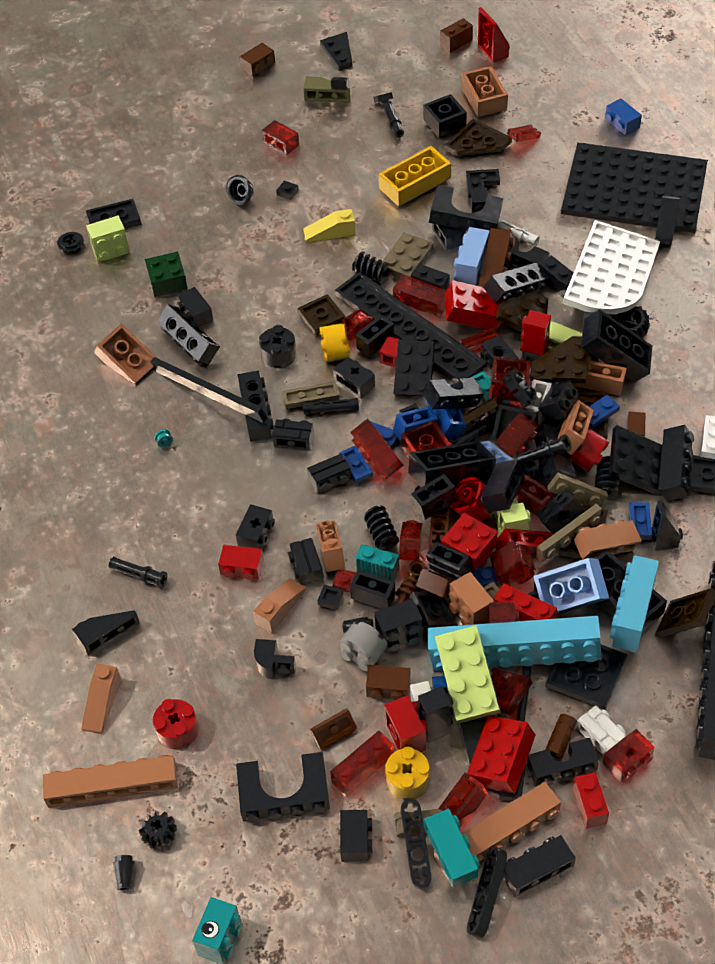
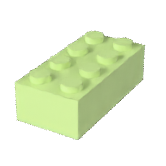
M477 625L435 636L448 690L453 700L456 721L463 723L501 713Z

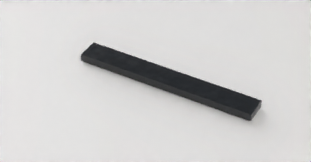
M156 357L150 361L157 373L262 423L267 420L262 407Z

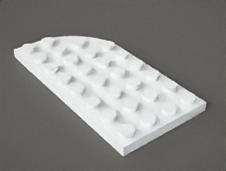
M595 220L562 304L586 312H595L600 309L606 314H617L632 309L641 300L660 241Z

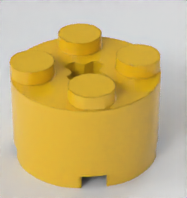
M345 323L320 327L321 338L324 337L321 341L322 351H326L324 352L325 362L344 360L347 357L351 358Z
M409 746L394 752L388 758L385 772L389 791L400 799H416L422 796L428 789L430 780V767L427 758L421 752Z

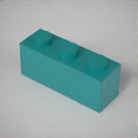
M446 809L425 818L424 829L452 888L478 878L480 864L476 855H471L468 849L470 848V843L467 836L462 835L459 830L461 826L457 816H452L450 810Z

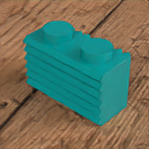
M361 544L356 555V569L387 580H395L400 567L399 554Z

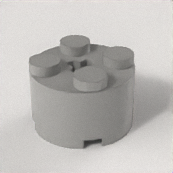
M354 622L339 641L340 655L343 659L356 663L362 670L368 671V665H374L387 648V642L384 638L381 640L378 637L380 633L372 626L364 622H359L357 625Z

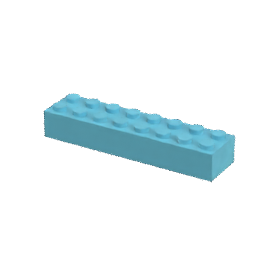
M598 616L476 624L489 668H508L518 665L531 666L533 664L551 665L563 662L570 664L578 661L594 662L602 660ZM475 625L428 628V651L433 671L444 672L435 636Z

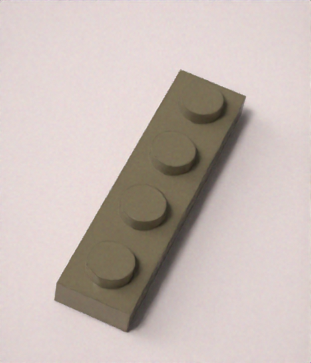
M597 504L593 505L537 546L536 558L541 563L547 558L551 559L562 547L566 548L578 535L580 529L597 525L601 519L602 508Z

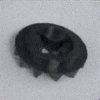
M67 232L58 238L57 245L62 252L67 251L69 254L71 251H74L76 253V250H80L84 245V238L80 233Z

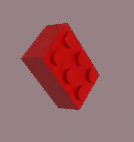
M452 280L445 293L446 321L497 331L501 322L495 320L497 306L501 302L495 303L483 287Z
M494 716L487 717L467 772L468 777L475 786L516 793L536 736L528 722Z

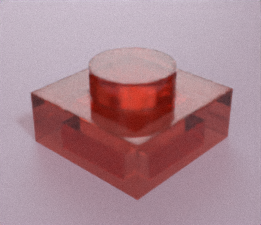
M337 570L332 587L343 589V592L350 593V584L356 572Z

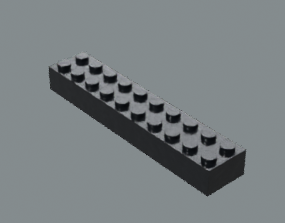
M715 561L712 562V569L708 579V584H710V588L715 590ZM714 600V606L707 615V624H705L704 628L706 639L702 649L704 660L702 659L701 663L703 675L699 684L701 697L698 699L697 707L700 711L696 720L698 733L695 736L694 748L698 749L697 757L715 760Z

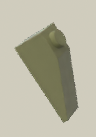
M306 76L303 88L304 101L351 103L350 88L347 87V90L331 89L330 80L323 77Z

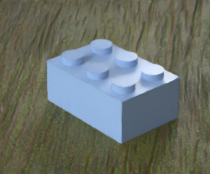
M469 227L467 234L464 233L463 246L460 245L459 257L455 258L454 268H456L454 280L457 282L478 286L490 234L489 230Z
M587 558L534 576L540 600L557 607L558 615L609 599L598 559Z

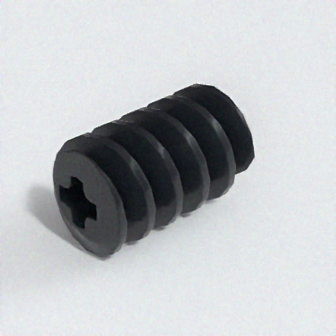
M364 251L359 253L352 264V271L361 272L369 279L378 281L380 284L385 283L390 276V268H388L387 262L382 264L381 259L371 258V255H365Z
M610 456L602 457L597 465L594 487L607 491L608 498L606 500H611L618 496L617 491L619 490L620 483L618 478L609 475Z
M382 505L370 508L364 515V521L372 536L374 545L378 549H390L397 545L399 537L396 536L397 532L394 530V525L391 524L386 508Z

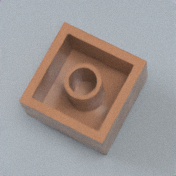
M471 572L450 583L449 608L454 614L457 613L462 625L490 624L493 622L494 600Z

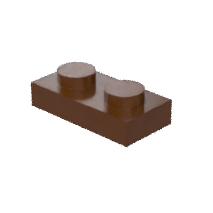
M346 708L312 727L310 731L318 748L323 749L358 728L350 711Z

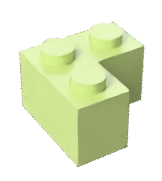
M517 498L514 499L510 509L493 512L500 534L505 528L530 530L528 524L531 521L529 510H525L524 504L518 503Z

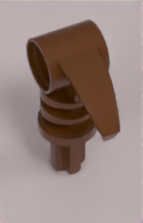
M413 560L409 563L408 576L404 577L400 588L396 590L398 598L394 605L410 600L409 596L412 592L418 591L419 587L416 584L421 570L428 569L423 561Z

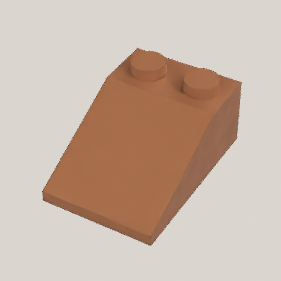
M122 323L96 345L94 354L108 367L134 384L153 368L150 361L156 357Z

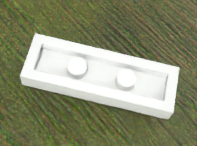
M706 415L700 457L715 459V416Z

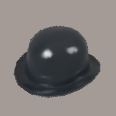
M235 175L227 181L226 193L233 203L243 206L253 196L254 187L246 177Z

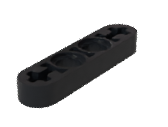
M409 798L402 803L400 812L410 879L415 888L424 889L431 882L424 824L419 802ZM408 804H412V807L417 808L413 816L414 820L419 818V822L411 821L406 824L405 820H410L409 812L404 811ZM411 826L418 827L421 832L418 838H411L407 833L408 828ZM414 849H421L423 851L424 858L421 861L412 859L411 852ZM426 864V868L422 867V874L427 876V879L424 880V884H420L418 880H415V877L418 876V868L413 869L412 865L420 866Z
M495 846L486 855L467 923V933L479 939L487 933L507 861V852Z

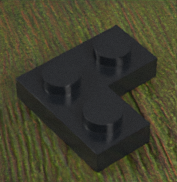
M499 169L466 171L468 198H470V188L500 185Z

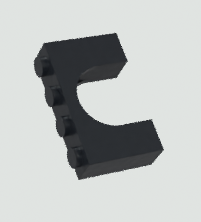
M437 185L429 223L468 231L469 227L489 231L491 228L497 229L504 198L487 195L485 206L481 211L466 213L453 206V187Z
M323 752L301 755L303 783L295 794L287 798H275L265 793L261 786L258 761L237 763L236 769L242 821L257 822L263 818L278 819L285 815L300 816L306 812L322 813L330 809Z

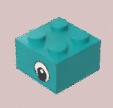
M210 897L192 939L199 957L219 964H224L226 959H230L234 950V945H232L234 939L240 936L243 928L241 916L236 905Z

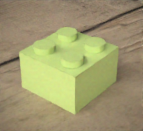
M119 215L86 225L92 250L98 263L130 253L125 229Z

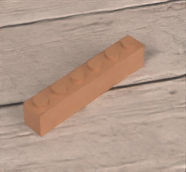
M161 755L158 758L152 759L140 758L132 762L119 761L112 765L98 764L84 769L73 768L71 771L64 772L52 771L49 774L43 775V799L48 808L178 789L176 762L174 756Z
M543 782L461 834L467 836L470 843V848L468 849L471 855H476L481 865L492 847L495 846L503 850L504 846L511 842L513 844L519 841L524 833L528 831L533 832L538 829L543 821L547 819L552 820L557 817L561 801L548 784ZM434 850V860L438 864L446 878L448 879L440 863V860Z

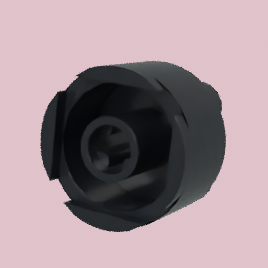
M275 325L259 336L261 357L267 366L273 368L274 366H280V368H283L294 362L296 358L295 336L289 329L283 328L282 325Z

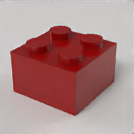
M463 513L442 538L441 543L471 556L473 572L475 573L497 546L498 531Z
M407 695L384 704L385 724L397 750L409 746L419 752L426 751V742L428 741L426 732H428V728L424 719L420 720L418 716L419 710L415 701L411 702Z

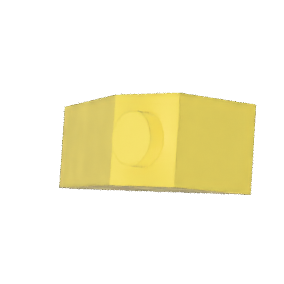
M352 209L335 211L303 228L306 243L355 235V220Z

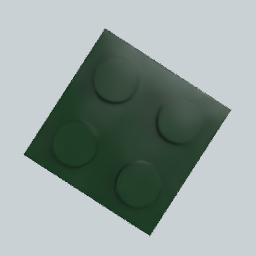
M178 251L145 259L154 297L188 289Z

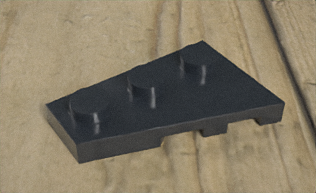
M347 32L320 40V46L338 71L353 67Z

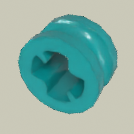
M167 429L158 431L154 436L159 447H167L173 442V437Z

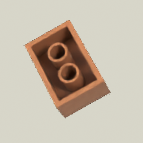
M491 66L462 73L461 88L477 117L507 110L508 94Z

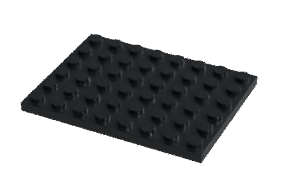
M577 142L561 207V214L657 228L662 197L665 195L680 198L674 230L695 233L708 160Z

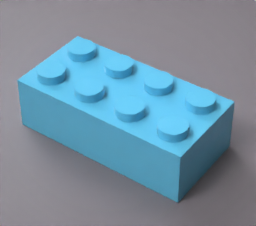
M634 555L632 563L628 562L621 594L617 602L616 614H614L610 633V638H613L612 647L638 652L659 561Z

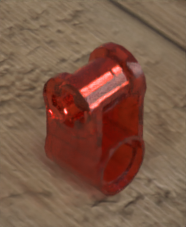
M361 308L356 309L342 320V324L345 323L348 340L356 339V334L374 321L373 317L363 313Z

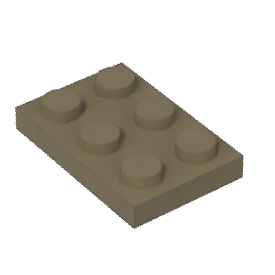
M403 232L382 261V264L384 262L388 263L390 274L410 281L412 272L418 263L422 264L434 248V243Z

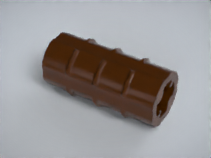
M560 714L545 749H549L551 756L556 761L562 760L577 724V720L567 714Z

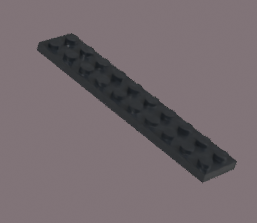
M358 272L335 289V295L370 321H374L380 315L394 324V338L412 341H434L433 366L457 383L462 378H470L487 367V362L361 272Z

